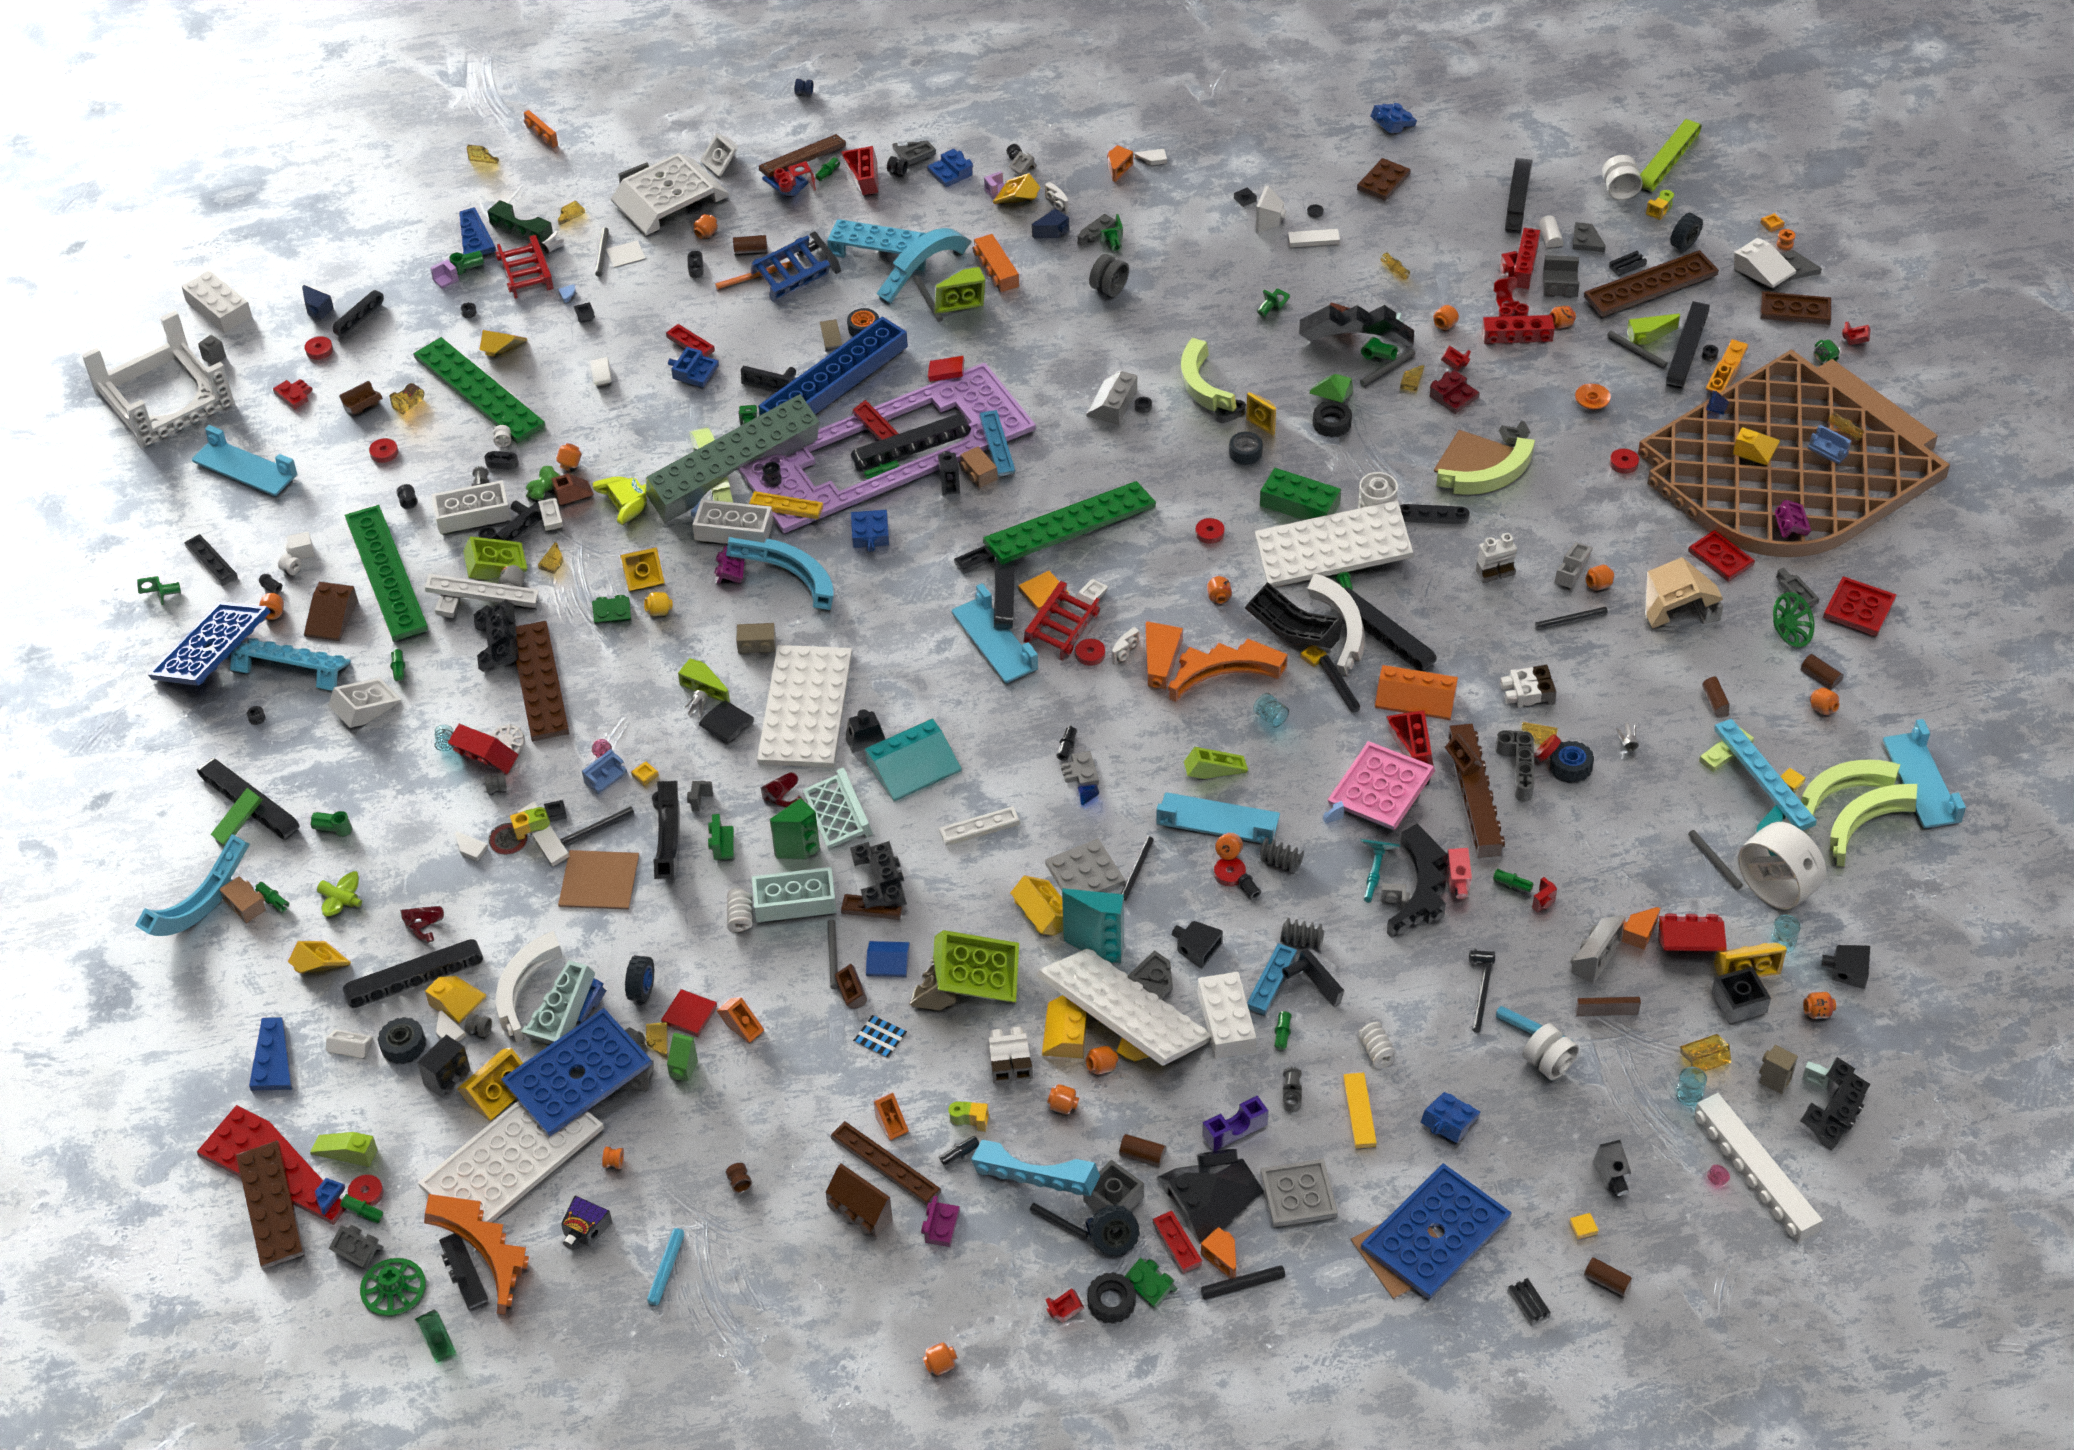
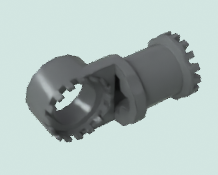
M478 466V468L475 467L473 469L475 479L471 484L472 486L489 483L487 479L489 471L487 468Z
M1288 1067L1283 1071L1285 1084L1283 1085V1107L1287 1111L1295 1112L1302 1105V1086L1300 1084L1302 1071L1298 1068L1296 1069V1067H1291V1069ZM1295 1098L1298 1100V1102L1295 1104H1289L1287 1102V1099Z

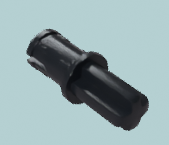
M1073 726L1066 728L1063 738L1059 741L1060 747L1056 756L1061 761L1068 760L1070 751L1075 745L1074 739L1077 729Z
M972 1136L959 1145L954 1144L952 1149L939 1155L942 1165L946 1168L960 1158L964 1159L966 1154L979 1146V1140Z

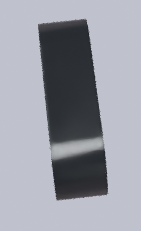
M691 251L687 256L688 273L692 278H699L704 273L703 255L700 251Z
M1236 400L1237 408L1233 412L1218 407L1215 410V420L1219 423H1226L1245 415V402Z
M490 451L484 456L486 466L491 469L510 470L515 469L519 465L518 457L513 452Z
M1237 1149L1197 1154L1198 1166L1238 1161Z

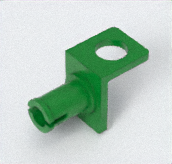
M1116 214V227L1101 230L1100 241H1109L1114 252H1116V249L1119 251L1122 248L1119 239H1123V226L1119 214Z
M1278 288L1273 293L1263 290L1265 301L1257 309V313L1262 317H1266L1272 307L1280 311L1290 298V294ZM1277 295H1283L1284 299L1279 302Z
M756 405L739 406L740 425L757 417Z
M158 576L137 579L138 593L157 591L161 605H164V595L181 593L179 582L162 585ZM146 582L152 583L149 588H143L142 584Z

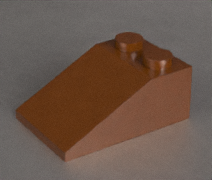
M319 581L312 596L304 631L305 637L340 641L358 603L354 586Z

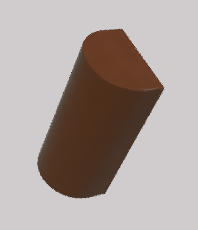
M766 235L733 237L734 255L768 252Z
M1813 654L1806 657L1800 669L1830 690L1838 685L1844 677L1841 672Z
M1714 676L1706 679L1702 683V688L1715 716L1718 718L1729 716V702L1718 678Z
M1456 733L1445 746L1447 752L1464 774H1474L1481 768L1482 762L1460 734Z
M852 964L834 974L845 1003L849 1008L856 1009L866 1004V994L856 969Z
M1125 1134L1121 1141L1119 1156L1160 1167L1167 1147L1163 1144Z
M1594 1257L1591 1258L1584 1276L1625 1297L1631 1288V1276Z

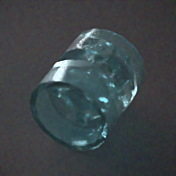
M1264 693L1256 700L1253 712L1273 728H1277L1287 719L1289 708L1283 703L1278 702L1270 693Z
M1790 915L1777 917L1773 924L1770 943L1776 942L1786 946V953L1793 951L1801 929L1800 922Z
M1687 1067L1681 1071L1676 1088V1097L1679 1102L1686 1106H1695L1698 1102L1702 1101L1707 1084V1076L1704 1071L1697 1067Z

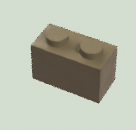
M774 623L737 624L736 642L738 653L775 652L776 632Z
M1774 1045L1772 1050H1767L1762 1058L1764 1063L1759 1070V1074H1761L1759 1083L1783 1094L1792 1080L1798 1056Z

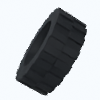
M1331 400L1324 401L1314 409L1313 427L1315 431L1325 437L1333 438L1345 435L1351 428L1352 411L1344 403ZM1330 415L1338 416L1341 418V421L1327 422L1324 420V417Z
M1115 1272L1103 1273V1275L1097 1276L1088 1287V1309H1090L1092 1316H1095L1097 1320L1103 1321V1323L1116 1324V1322H1123L1124 1319L1130 1317V1314L1134 1312V1306H1136V1290H1134L1133 1283L1130 1282L1128 1277L1126 1278L1124 1275L1116 1274ZM1108 1289L1118 1290L1122 1294V1302L1115 1307L1105 1306L1101 1302L1102 1293Z

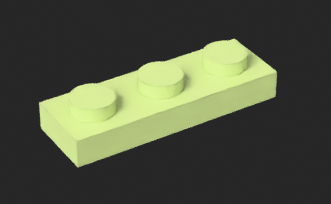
M1740 728L1743 731V733L1748 737V739L1753 743L1754 738L1751 735H1749L1746 731H1744L1742 728ZM1721 740L1702 754L1699 762L1712 772H1715L1734 758L1735 755L1724 741Z

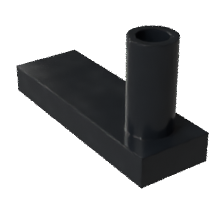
M817 232L810 233L812 241L809 242L807 248L811 252L817 250L824 260L827 259L830 263V268L835 274L841 272L838 259ZM802 251L797 252L799 258L805 256Z
M743 365L741 368V384L778 392L791 382L797 372L795 368L788 367L782 375Z
M517 500L513 501L510 508L519 516L496 533L497 540L513 542L542 520L540 506L534 503L528 508Z
M1308 948L1301 951L1297 962L1282 969L1283 976L1286 979L1305 972L1333 1006L1341 1003L1345 990Z

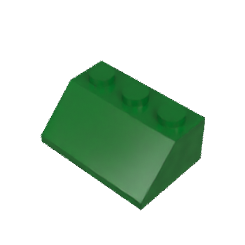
M801 798L770 819L774 855L777 859H806L820 849L816 811Z

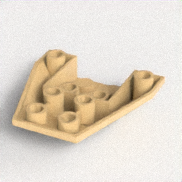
M1683 557L1647 571L1646 616L1652 629L1670 622L1666 611L1701 598L1705 607L1723 600L1717 585Z

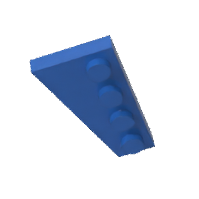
M473 207L460 211L463 255L476 251H481L482 255L495 252L496 247L476 208Z
M282 1017L261 1019L249 1083L251 1091L292 1090Z

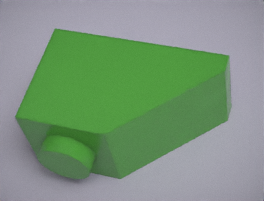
M674 1033L667 1062L669 1076L676 1080L689 1081L698 1063L694 1038Z

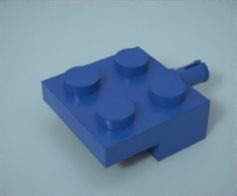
M1399 103L1374 105L1370 115L1374 121L1389 133H1400L1403 127L1415 126L1417 123L1412 114L1403 109V106Z
M686 347L678 360L669 358L668 365L673 366L671 368L673 379L704 388L718 368L719 360L703 356L701 350Z
M887 510L851 512L853 548L867 547V550L871 552L872 547L873 552L876 546H889Z
M1443 1092L1424 1110L1420 1123L1431 1128V1132L1435 1135L1439 1133L1458 1143L1467 1134L1469 1127L1479 1118L1481 1112L1455 1098V1096Z

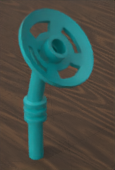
M1361 839V842L1373 848V853H1375L1372 870L1368 874L1366 881L1365 902L1370 903L1372 901L1375 887L1378 886L1383 854H1385L1386 850L1399 848L1400 844Z

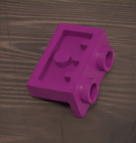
M1784 500L1776 508L1775 516L1782 537L1787 538L1791 532L1808 536L1811 528L1803 505Z
M724 546L722 552H718L716 556V562L718 563L714 572L716 583L720 584L723 578L741 583L745 559L726 556L727 546Z
M933 1196L932 1203L927 1205V1221H923L921 1234H924L925 1243L951 1247L960 1213V1206L939 1203L938 1196Z

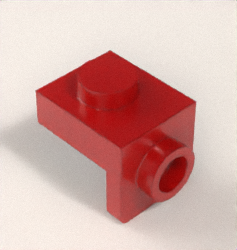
M1517 251L1501 254L1500 271L1506 278L1514 276L1518 256Z
M1849 321L1845 322L1842 335L1849 345L1870 341L1871 329L1869 325L1851 328Z
M1449 345L1441 361L1459 371L1462 366L1465 368L1469 363L1471 351L1467 350L1463 355Z
M1545 877L1540 879V892L1535 894L1533 898L1532 908L1537 913L1549 908L1556 900L1557 888L1554 883L1548 881Z
M1072 1288L1055 1300L1050 1297L1045 1299L1049 1306L1046 1308L1049 1315L1062 1323L1085 1309L1077 1292Z

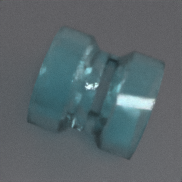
M439 725L435 728L434 746L437 750L444 752L453 748L448 744L454 732L451 726Z

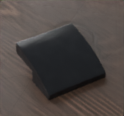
M725 700L709 711L701 719L699 726L722 740L729 742L739 737L742 729L753 724L754 717Z

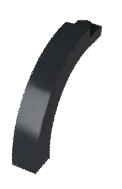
M1515 159L1505 230L1522 232L1526 197L1533 163L1532 159Z
M657 781L659 824L657 854L655 859H653L654 879L675 878L678 871L680 850L678 781Z

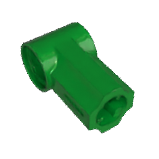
M481 251L464 255L456 252L449 256V260L456 267L458 275L465 273L466 269L484 264Z
M1371 337L1361 348L1362 356L1368 360L1378 357L1394 361L1398 352L1397 346L1382 343L1376 337Z
M337 811L334 814L313 812L310 825L312 829L333 831L340 837L349 835L353 829L349 817L344 811Z

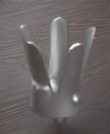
M558 231L552 233L547 240L540 243L542 251L546 254L564 246L556 247L563 243L564 239L551 242L558 235Z
M695 691L693 698L684 706L686 708L692 702L688 716H691L697 706H699L698 717L701 718L704 705L708 700V695L705 692Z
M1625 723L1626 738L1619 728H1616V731L1623 742L1624 750L1634 751L1639 747L1636 739V725L1634 726L1633 734L1629 723Z

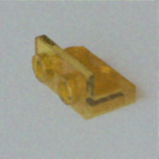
M1718 1034L1680 1046V1054L1691 1063V1070L1694 1075L1731 1062L1730 1045Z

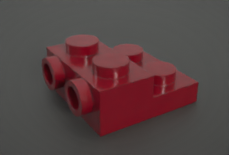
M1453 370L1452 372H1445L1442 379L1439 381L1434 380L1431 383L1429 397L1454 414H1457L1478 399L1480 392L1467 384L1466 377Z

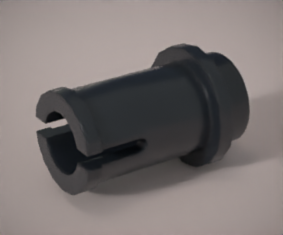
M262 574L259 578V583L262 587H267L274 593H279L282 590V583L273 579L270 574Z
M1247 873L1241 875L1238 879L1239 886L1245 889L1251 899L1259 897L1261 890L1253 882V877Z
M1474 948V950L1469 951V962L1473 963V965L1485 962L1494 964L1495 951H1477Z

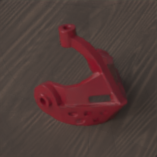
M789 772L760 787L762 799L788 807L801 798L799 795L792 801L782 800L784 795L797 785L798 776L793 772Z
M441 906L400 910L402 920L408 929L412 930L419 939L426 940L427 943L434 941L432 932L423 934L419 929L443 919L444 911ZM421 919V922L414 923L415 920Z

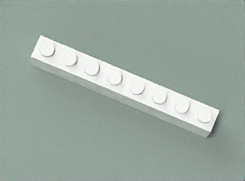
M1716 1093L1698 1102L1694 1114L1697 1122L1705 1127L1710 1138L1715 1140L1723 1154L1731 1159L1735 1169L1744 1175L1748 1185L1756 1190L1761 1201L1769 1206L1774 1217L1780 1220L1786 1227L1787 1233L1799 1243L1820 1232L1823 1222L1821 1217L1721 1095Z

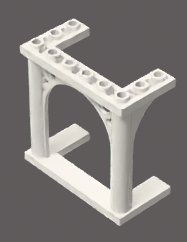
M176 310L160 317L168 343L114 369L107 371L98 347L81 354L94 393L97 396L100 394L135 435L137 444L141 449L235 404L224 365L219 362L206 368L188 347L181 320ZM176 358L198 383V392L189 405L175 413L162 416L148 415L145 403L142 400L130 405L116 388Z

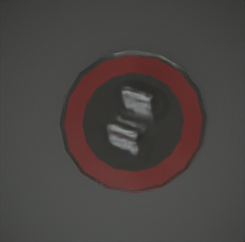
M503 823L491 831L489 845L498 854H514L526 845L528 836L525 834V838L517 840L512 823Z

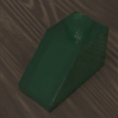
M435 1309L414 1319L436 1363L456 1354L443 1321Z

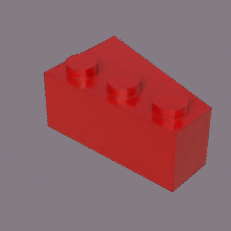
M873 146L842 151L845 166L861 194L878 193V166Z
M1421 710L1386 716L1388 731L1402 753L1434 766L1425 711Z
M460 723L448 741V744L454 747L453 751L461 756L465 754L469 759L473 761L476 759L483 765L491 766L505 774L509 773L519 754L497 738Z

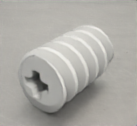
M739 888L729 890L727 893V929L730 932L739 933L751 928L753 925L752 895Z
M1372 1022L1362 1027L1358 1032V1036L1361 1042H1363L1362 1044L1366 1048V1052L1371 1061H1373L1375 1068L1381 1069L1393 1064L1396 1050L1392 1047L1393 1044L1389 1041V1037L1385 1035L1386 1031L1382 1028V1024L1380 1022Z

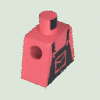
M1468 848L1448 849L1445 862L1448 890L1450 893H1455L1457 899H1465L1468 897L1472 880Z

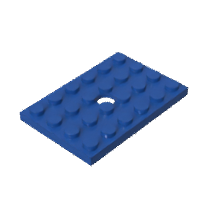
M219 602L148 673V676L151 680L199 686L205 682V678L211 672L218 668V665L230 656V653L235 648L241 645L248 635L253 633L255 627L266 619L265 617L270 613V610L267 606Z
M603 1008L504 1076L501 1080L550 1137L653 1065L647 1054ZM575 1067L578 1069L584 1068L585 1074L581 1078L574 1079L570 1077V1071Z
M1442 1163L1361 1243V1249L1430 1300L1511 1218L1512 1212ZM1440 1226L1445 1231V1234L1440 1238H1434L1428 1233L1429 1227L1436 1228Z

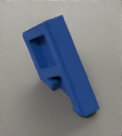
M325 1178L315 1190V1198L322 1214L325 1215L344 1192L345 1184Z

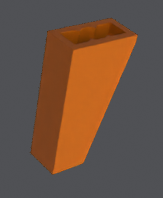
M1146 621L1148 686L1167 689L1183 641V628Z

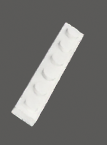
M435 574L428 575L425 585V592L497 603L507 599L514 605L532 608L536 607L539 589Z

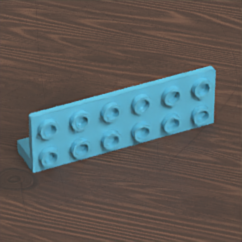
M837 219L827 239L828 248L835 257L841 258L846 256V246L901 254L907 246L925 233ZM926 260L916 270L925 271Z
M211 425L205 428L209 442L192 458L193 463L273 496H277L298 475L293 459L278 454L275 457L276 463L237 448L226 442L223 430Z
M983 583L976 586V599L952 609L953 616L1005 683L1038 670V654L1029 642L1021 645L1009 629L994 628L992 595Z
M248 638L231 652L230 670L243 673L251 672L252 657L317 669L316 687L333 691V688L337 687L338 671L349 665L351 660L345 659L342 655L330 656L326 652L315 653L310 652V649L307 648L295 649L291 645L280 646L272 641L260 642L257 638Z
M1924 719L1916 720L1912 733L1884 737L1883 743L1892 762L1901 764L1898 775L1902 784H1917L1916 814L1923 828L1962 823L1966 806L1959 792L1950 795L1927 747L1930 731Z
M1167 792L1164 794L1162 804L1158 803L1156 809V824L1219 836L1228 832L1235 833L1242 840L1263 843L1265 838L1269 837V844L1274 840L1280 818L1279 812Z

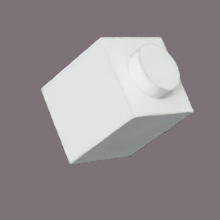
M309 531L287 536L286 552L291 554L293 558L305 559L314 557Z

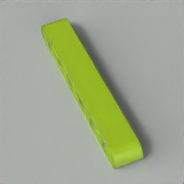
M1685 119L1640 174L1643 182L1642 189L1650 192L1656 189L1698 137L1702 124L1689 119Z

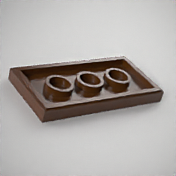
M1762 291L1760 319L1830 325L1831 297Z

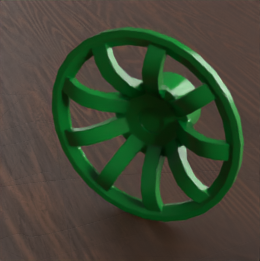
M1793 592L1781 594L1773 607L1774 627L1788 645L1797 648L1803 647L1811 641L1814 635L1815 623L1812 611L1808 603L1800 595ZM1789 597L1795 598V603L1792 606V608ZM1783 599L1786 602V608L1779 604ZM1801 603L1805 609L1794 614ZM1777 609L1780 610L1782 614L1777 615ZM1808 614L1809 622L1797 621L1798 618ZM1797 626L1809 627V634ZM1790 633L1794 637V642L1787 639ZM1797 633L1801 634L1804 637L1803 642L1799 643V636Z
M404 1258L383 1260L371 1267L364 1275L360 1285L362 1302L367 1309L377 1315L396 1316L403 1314L415 1307L424 1295L426 1289L425 1275L422 1269L411 1260ZM402 1263V1266L398 1270L396 1267L390 1266L389 1264ZM408 1265L416 1271L412 1275H403ZM384 1266L378 1276L373 1274L378 1268ZM369 1278L378 1282L373 1288L365 1289ZM420 1278V1287L418 1288L405 1283ZM404 1289L417 1295L409 1302L401 1290ZM380 1291L376 1300L370 1303L366 1295ZM394 1294L398 1296L404 1307L393 1310ZM385 1295H387V1310L376 1308L382 1302Z

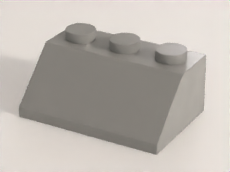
M1120 371L1105 379L1086 416L1119 425L1137 392V375Z
M1625 916L1603 918L1598 925H1593L1589 938L1582 941L1579 953L1575 952L1571 958V973L1594 983L1621 943Z

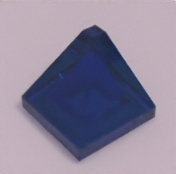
M1713 390L1706 410L1724 415L1729 401Z
M1096 784L1078 787L1080 804L1085 805L1099 794Z

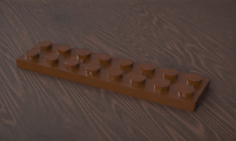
M1698 250L1584 292V298L1601 317L1717 276L1719 270Z
M547 621L516 626L519 656L516 663L531 740L533 742L570 734Z

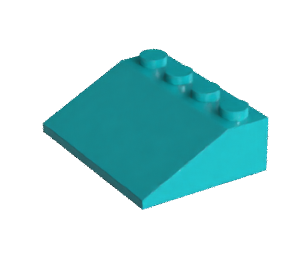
M933 718L865 748L866 764L894 802L962 771L947 739Z
M1063 888L1064 941L1081 951L1085 949L1093 950L1098 956L1110 963H1121L1124 949V894Z

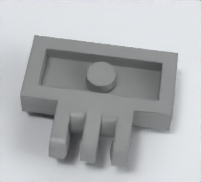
M1090 751L1071 754L1072 762L1061 764L1060 767L1066 783L1078 781L1080 788L1099 785L1098 774Z

